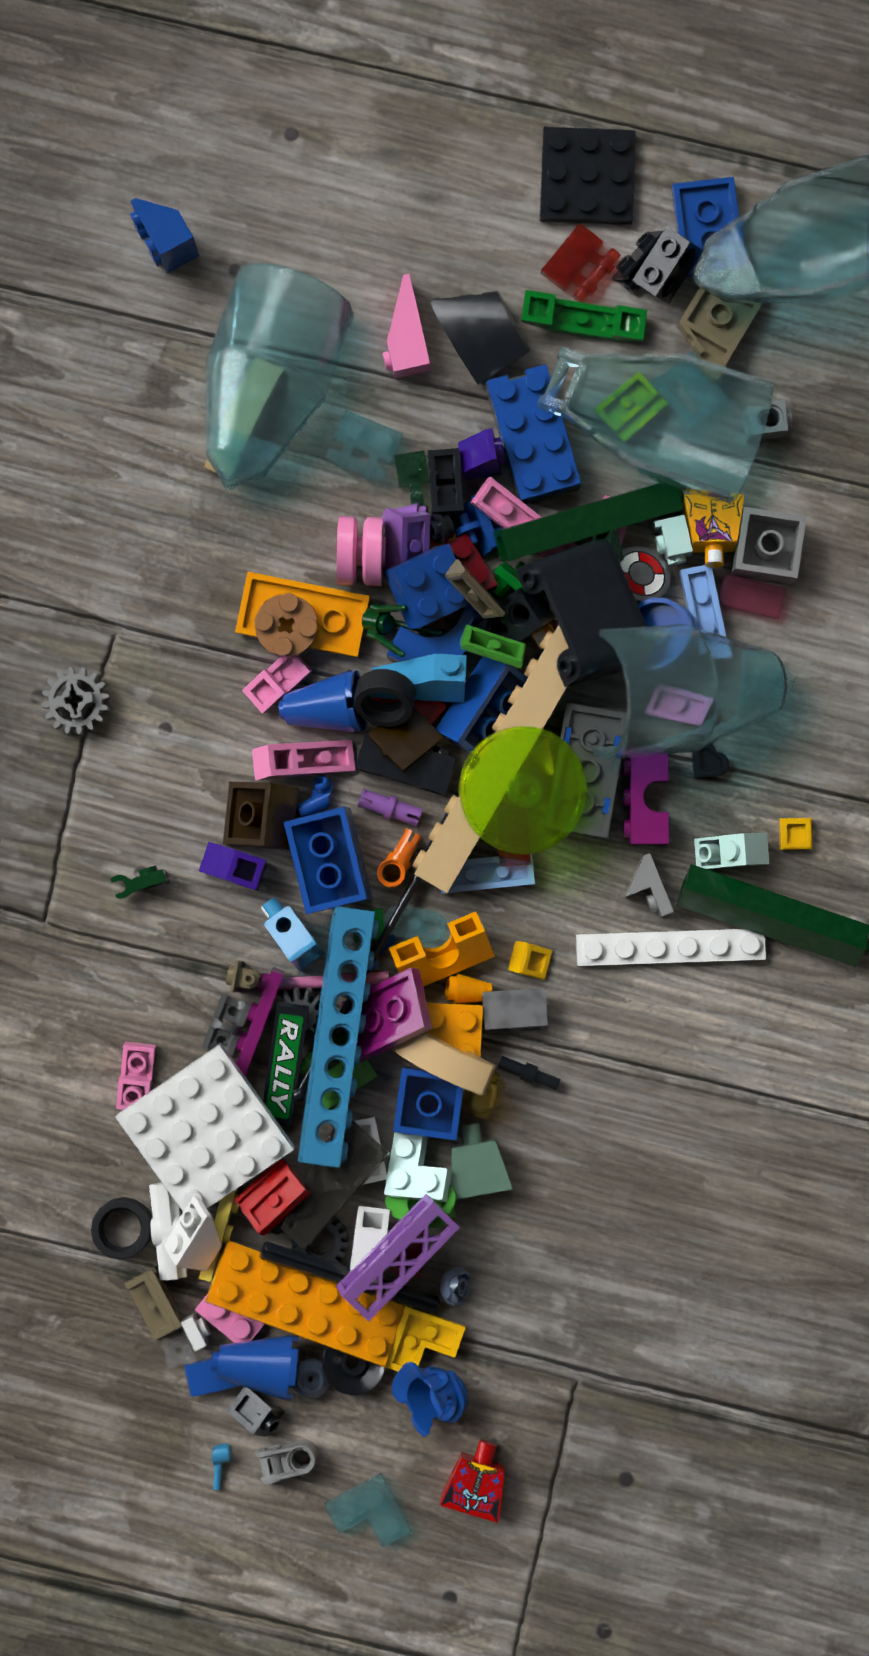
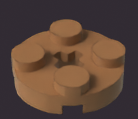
M291 593L276 595L268 599L260 607L254 620L256 636L260 644L269 653L281 657H296L306 652L314 643L318 630L317 617L311 605L303 598ZM281 619H293L295 621L292 624L294 630L292 633L278 631V628L281 626L279 622Z

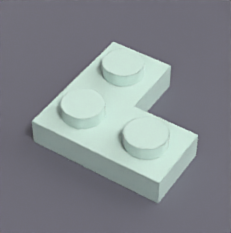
M394 1132L384 1195L393 1198L420 1200L427 1194L435 1202L447 1203L452 1171L447 1168L423 1166L428 1137Z

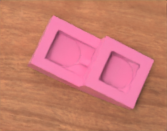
M300 656L280 657L268 669L263 670L242 691L263 714L313 671Z

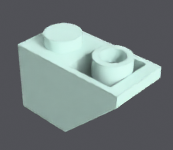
M741 833L694 839L696 866L705 869L770 864L767 833Z

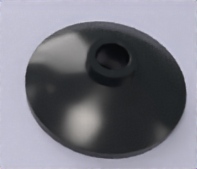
M326 1347L322 1358V1368L325 1378L335 1390L347 1395H360L372 1390L381 1380L385 1367L354 1357L356 1366L350 1369L346 1365V1360L351 1355Z

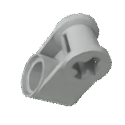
M301 1439L284 1444L269 1445L255 1450L254 1454L255 1457L259 1458L263 1475L260 1478L261 1484H271L310 1472L318 1457L316 1445L312 1441ZM298 1450L306 1451L310 1456V1462L306 1464L299 1463L295 1459L294 1453Z

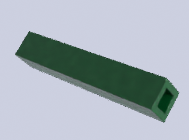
M675 478L493 531L501 562L511 561L684 509L682 505L684 493Z
M693 864L690 865L682 882L676 906L856 967L862 956L867 957L869 953L868 924Z

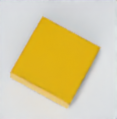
M812 818L779 819V850L812 849Z

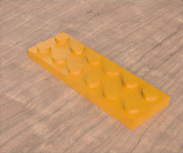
M229 1240L226 1241L205 1303L381 1367L386 1366L405 1308L404 1305L388 1301L368 1321L342 1297L336 1288L338 1284L264 1261L260 1258L259 1251ZM363 1292L356 1300L368 1309L377 1300V1297Z

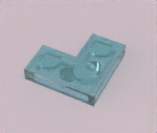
M382 1473L325 1502V1507L339 1534L368 1519L382 1547L411 1532Z

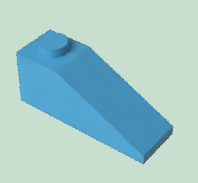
M431 654L372 668V670H394L407 676L413 682L416 689L415 700L464 703L467 655ZM378 692L370 694L371 698L399 699L389 693Z

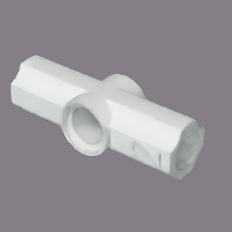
M162 1182L150 1184L149 1193L153 1215L150 1223L153 1246H156L160 1280H175L187 1277L188 1269L176 1267L164 1248L168 1236L182 1216L180 1207Z

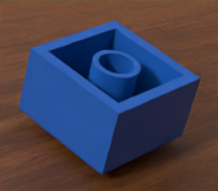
M450 544L436 546L383 571L397 604L407 606V610L401 611V614L408 629L421 628L470 604L445 576L456 560Z
M402 1067L393 1132L456 1140L463 1088L423 1069Z

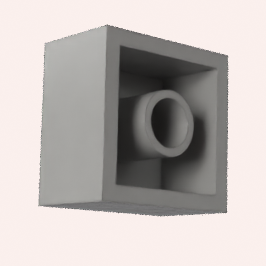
M744 507L741 515L738 541L733 555L731 575L793 584L798 578L807 516Z

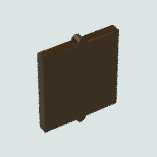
M414 707L412 716L405 723L392 727L377 726L367 735L382 751V756L388 757L402 773L443 740V736L428 722L429 718L427 716L423 717Z

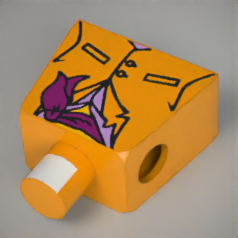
M684 494L682 502L684 509L681 511L682 515H685L693 553H705L706 567H722L724 565V553L735 551L739 536L744 494Z

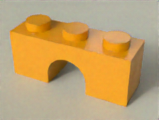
M475 911L447 923L450 936L439 947L428 948L423 946L418 936L390 947L389 950L398 972L401 973L411 967L419 969L424 987L495 957L477 912Z

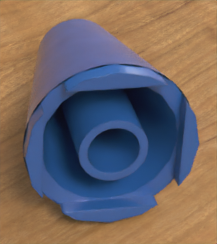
M348 670L284 694L283 701H279L278 705L280 718L282 720L285 719L286 723L292 726L356 733L366 730L367 721L363 720L356 713L353 705L357 683L361 678L359 671Z
M289 1335L220 1345L219 1352L213 1351L211 1371H217V1378L283 1400L292 1401L293 1394H287L288 1387L295 1386L298 1349L292 1348V1342L297 1343L298 1336Z

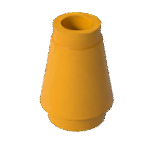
M456 973L455 976L450 975L446 979L445 1000L452 1001L453 1004L483 1002L482 994L483 992L492 991V983Z

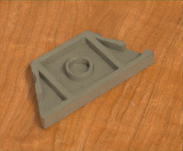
M708 273L680 319L677 328L712 379L717 381L772 289L776 282L775 280L766 278L765 281L747 280V276L735 275L727 277L724 274Z

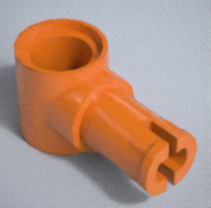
M408 828L404 829V833L394 851H389L385 861L378 867V879L385 887L396 888L404 882L406 873L412 864L409 861L418 844L423 839L422 836L415 833L409 842L408 840L413 831ZM389 865L397 866L401 871L400 878L392 883L384 880L382 873L385 867Z

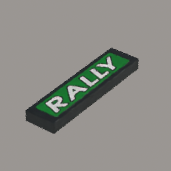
M277 1001L263 1103L279 1125L291 1127L295 1105L293 1090L297 1089L309 1006Z

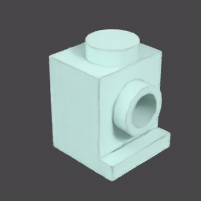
M685 515L654 521L651 529L652 533L659 532V536H655L658 554H664L665 562H668V566L686 562V557H690L693 549Z

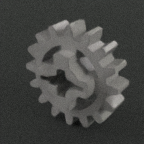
M73 667L68 668V675L66 676L60 671L56 672L59 680L55 682L48 679L47 682L52 688L50 691H42V694L48 698V701L42 703L41 707L50 709L45 718L47 720L56 719L53 727L57 730L65 725V733L68 735L72 733L73 728H76L79 735L84 734V727L95 731L93 723L96 720L100 723L105 721L100 716L101 712L110 711V708L104 705V701L111 699L109 694L102 693L107 685L104 682L96 684L99 676L96 673H92L87 677V669L83 667L80 669L79 674H76ZM80 681L89 684L94 692H84ZM66 684V690L61 696H57L59 690ZM75 691L83 699V701L78 703L77 711L74 706L69 704V701L74 700ZM91 706H95L92 714L86 718L85 714ZM58 710L69 711L72 721L62 718Z

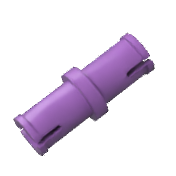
M363 788L357 805L359 808L361 807L384 815V819L389 820L393 818L411 824L414 827H417L423 810L421 807L418 808L396 800V796L391 795L389 798L366 790V788Z

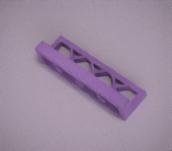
M425 1194L347 1274L336 1288L344 1299L370 1321L460 1227L433 1199ZM437 1215L448 1224L447 1228L440 1235L428 1236V1225ZM422 1242V1253L416 1259H405V1248L410 1243ZM388 1266H400L399 1277L394 1282L382 1283L383 1271ZM377 1289V1300L368 1309L356 1300L365 1290Z

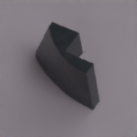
M498 291L484 292L478 295L466 294L443 299L434 298L430 301L449 340L477 385L530 351L526 341L513 323L515 316Z

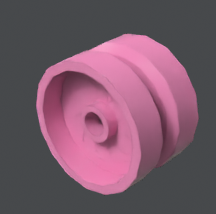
M339 516L337 531V585L354 586L357 581L358 566H362V579L365 586L382 587L383 567H385L386 537H383V517H367L364 521L363 536H358V521L355 516Z

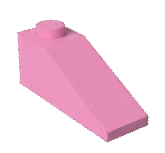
M410 273L403 275L387 338L388 351L382 353L386 371L392 370L394 379L430 371L429 356Z
M352 740L268 744L252 749L255 781L356 771Z

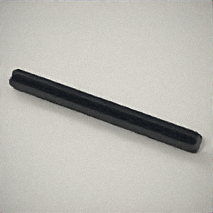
M268 1241L264 1242L260 1251V1258L264 1261L339 1284L350 1272L349 1267ZM382 1278V1283L392 1282ZM405 1285L389 1300L432 1315L437 1313L440 1305L438 1296ZM377 1289L364 1291V1293L377 1297Z

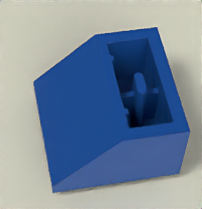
M138 198L130 201L134 212L130 213L133 224L142 240L148 238L145 240V243L157 267L163 265L166 272L169 273L199 256L194 237L179 210Z

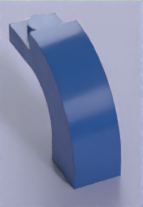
M469 604L466 606L457 625L450 632L434 638L417 635L400 626L392 643L404 651L406 655L402 658L389 650L387 659L401 662L431 654L467 655L469 651L463 650L460 647L462 633L466 625L473 626V623L479 624L483 617Z

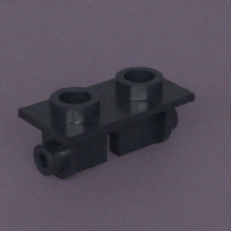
M663 230L644 233L637 240V248L631 255L625 256L617 264L616 269L618 271L613 275L612 279L625 280L623 286L631 293L635 289L639 290L641 286L632 280Z

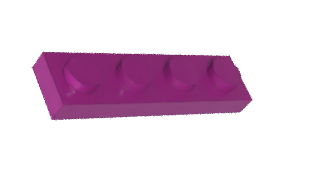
M273 967L270 974L265 972L258 987V991L263 992L259 1004L252 1003L246 1019L252 1022L248 1033L242 1031L235 1048L241 1051L236 1065L245 1077L285 971Z

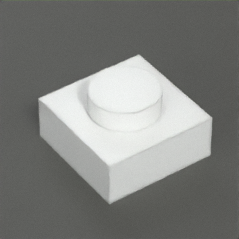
M196 1313L185 1317L181 1324L194 1351H197L208 1344L209 1339L207 1336L211 1335L209 1327L203 1317L198 1319Z

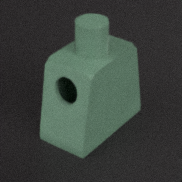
M479 1123L462 1125L461 1131L464 1144L451 1146L452 1187L455 1189L456 1199L512 1190V1185L495 1138L482 1140Z

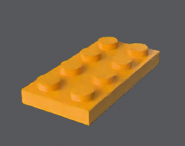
M247 571L235 629L236 634L257 638L254 620L260 607L268 599L276 595L291 593L307 601L317 617L318 630L315 641L309 649L358 658L364 631L362 617L368 609L370 596ZM283 618L279 621L281 624L278 628L279 632L287 631L290 634L294 631L292 624L295 621L293 619L286 620Z

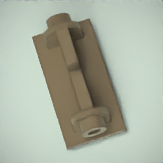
M235 960V966H229L226 985H231L230 992L232 993L238 992L239 987L256 988L261 982V973L255 969L243 968L244 961Z

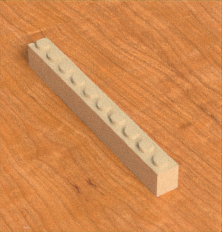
M559 625L554 633L548 631L539 646L544 649L539 660L532 658L524 672V675L528 677L524 686L521 688L517 685L507 701L512 704L507 715L500 713L492 727L496 731L492 741L488 742L485 740L476 754V757L481 760L475 770L469 767L460 782L461 785L465 786L460 796L453 795L444 809L449 815L443 825L439 822L436 823L428 839L433 841L427 852L421 849L412 865L417 868L414 875L447 894L567 687H564L557 669L558 656L568 649Z

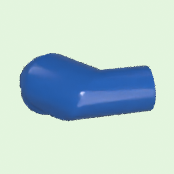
M319 775L315 777L311 798L297 804L302 817L312 815L329 805L333 784L327 776Z

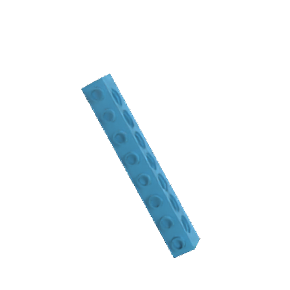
M339 906L333 908L298 1162L340 1167V1162L345 1161L347 1157L348 1142H343L345 1129H350L352 1122V1110H348L349 1097L355 1096L357 1079L352 1078L354 1065H359L361 1046H357L358 1033L362 1034L365 1027V1015L361 1014L362 1002H367L370 991V983H365L367 970H372L374 962V952L370 951L371 938L376 939L378 932V920H374L375 912ZM349 933L357 935L360 940V946L356 951L348 949L345 944V938ZM344 965H350L355 970L356 976L351 983L344 981L341 977V969ZM341 996L347 997L351 1002V1009L347 1014H342L337 1010L336 1002ZM336 1028H342L347 1034V1040L342 1046L336 1045L332 1040V1033ZM334 1059L338 1060L343 1067L341 1075L337 1078L331 1077L327 1071L329 1062ZM329 1091L334 1092L338 1097V1104L332 1110H328L323 1104V1097ZM325 1123L330 1124L334 1130L332 1139L327 1142H323L318 1135L319 1128Z

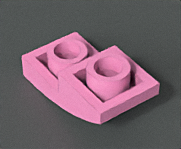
M125 1041L123 1045L121 1075L118 1081L116 1109L124 1110L151 1091L156 1045Z

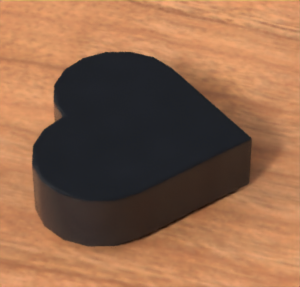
M701 741L693 747L691 753L693 778L718 777L727 772L729 768L728 758L725 754L716 752V748L712 743Z

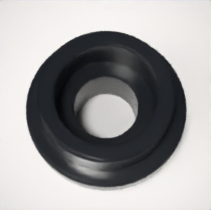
M435 513L430 518V537L439 544H445L448 542V539L454 537V526L449 515Z

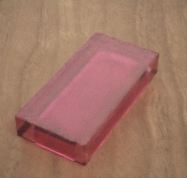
M725 574L720 591L719 604L721 607L778 620L786 588Z

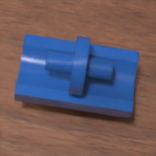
M473 495L469 501L463 504L464 514L459 516L462 526L455 530V534L457 537H460L467 533L473 545L477 544L483 557L497 549L493 531L503 528L499 525L493 527L490 518L470 503L475 497Z

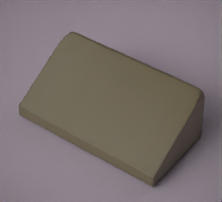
M459 559L455 560L445 574L447 580L483 618L503 617L505 612L494 597Z

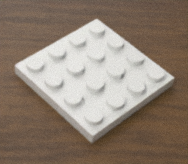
M221 1043L115 1116L183 1212L193 1196H198L206 1209L295 1148Z

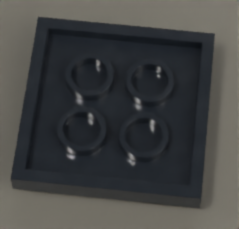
M543 127L539 221L632 225L636 130Z

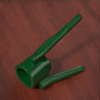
M372 604L362 617V627L365 631H368L366 637L376 640L402 658L405 657V652L381 635L390 633L394 627L400 628L401 626L408 629L404 621L395 620L390 612L406 611L407 606H380ZM428 626L408 629L438 636L443 633L440 629Z

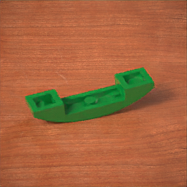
M525 290L520 322L550 331L581 337L642 342L644 339L647 310L617 305L615 308L558 299L556 294Z

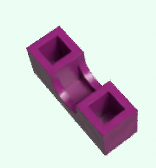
M630 749L628 757H623L622 759L623 776H628V788H623L622 794L623 807H628V820H623V838H628L629 845H668L669 812L650 810L643 798L644 791L648 785L666 783L668 781V749Z

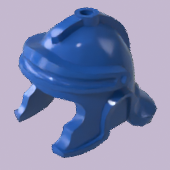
M407 1362L399 1369L392 1383L393 1396L398 1402L407 1404L412 1413V1423L423 1437L430 1434V1428L433 1426L432 1419L453 1423L464 1414L469 1404L467 1389L459 1376L452 1370L448 1371L440 1367L420 1369L415 1363Z

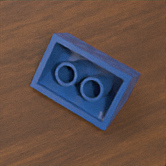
M483 656L465 683L464 703L453 702L436 727V730L452 744L480 761L481 759L476 757V754L485 740L488 742L492 741L496 734V731L492 729L500 713L507 715L512 706L511 703L507 702L515 687L518 685L522 688L528 678L514 666Z
M340 807L284 822L306 914L373 899L351 808Z

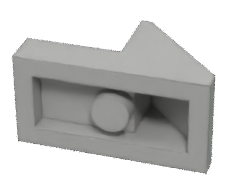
M651 854L642 856L624 897L648 888L650 894L645 897L652 913L657 912L659 917L674 912Z

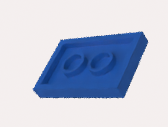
M734 177L672 184L671 190L677 233L703 249L687 277L708 275V273L721 274L744 271L745 259Z

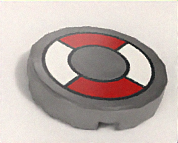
M632 546L626 547L617 554L637 604L652 597L662 598L670 586L671 574L667 563L658 553L646 547Z

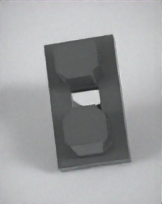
M222 994L202 1048L212 1050L221 1043L232 1058L252 1004ZM223 1019H226L228 1021L234 1022L235 1024L230 1025L222 1021Z

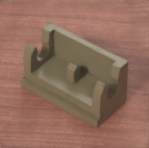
M156 1266L124 1283L150 1330L153 1340H157L182 1327L181 1322L184 1318L163 1280H160L159 1271Z

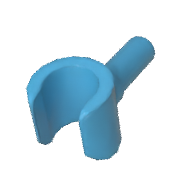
M228 1443L216 1445L213 1448L214 1490L221 1489L222 1463L231 1462V1451Z

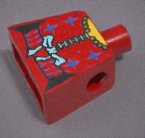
M479 1439L475 1456L461 1452L440 1495V1506L492 1522H499L505 1469L503 1464L493 1461L497 1444Z

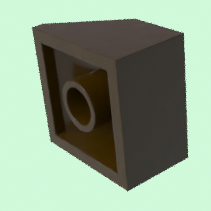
M229 782L223 844L290 850L284 822L295 819L299 788L275 783Z

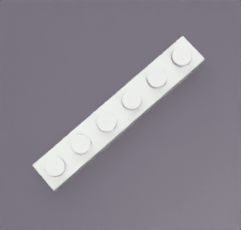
M746 929L576 935L577 966L766 960L765 936Z

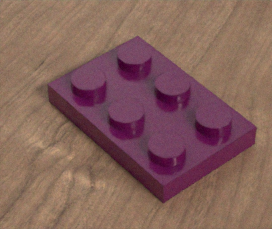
M411 967L370 988L367 1002H362L361 1014L365 1015L364 1031L362 1034L358 1033L357 1046H361L360 1063L432 1029L419 969Z

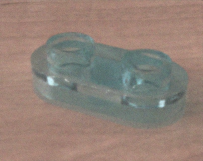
M397 905L390 907L386 911L384 926L387 925ZM406 906L401 915L406 920L404 926H395L391 935L407 939L418 936L420 941L435 942L443 937L446 930V922L444 917L436 911ZM427 921L435 922L436 930L429 933L424 929Z

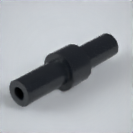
M502 1056L498 1064V1068L521 1076L520 1080L530 1084L536 1082L553 1090H557L561 1080L538 1070V1066L528 1062L522 1064Z

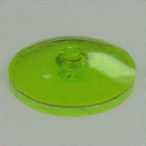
M508 727L484 738L466 759L459 780L460 805L471 829L487 844L514 854L541 852L561 842L577 825L586 802V777L576 753L560 737L537 727Z

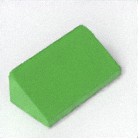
M466 625L460 638V647L463 650L520 669L523 665L526 647L524 643L470 625Z

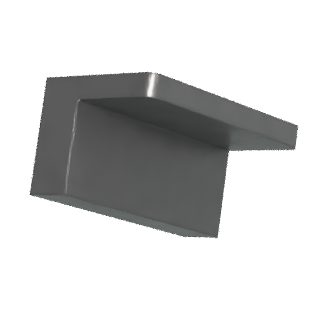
M544 988L483 992L484 1034L547 1030L548 1017L546 991Z

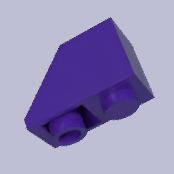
M492 428L485 429L458 442L462 474L465 481L502 474L501 465L506 464L504 447L501 437L495 438Z
M208 842L199 872L259 891L268 861Z

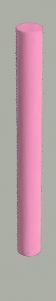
M389 971L369 972L365 983H370V985L379 984L389 979ZM356 973L341 974L342 979L349 983L356 976ZM323 975L283 978L278 991L294 990L295 986H298L300 989H307V987L312 989L322 988Z

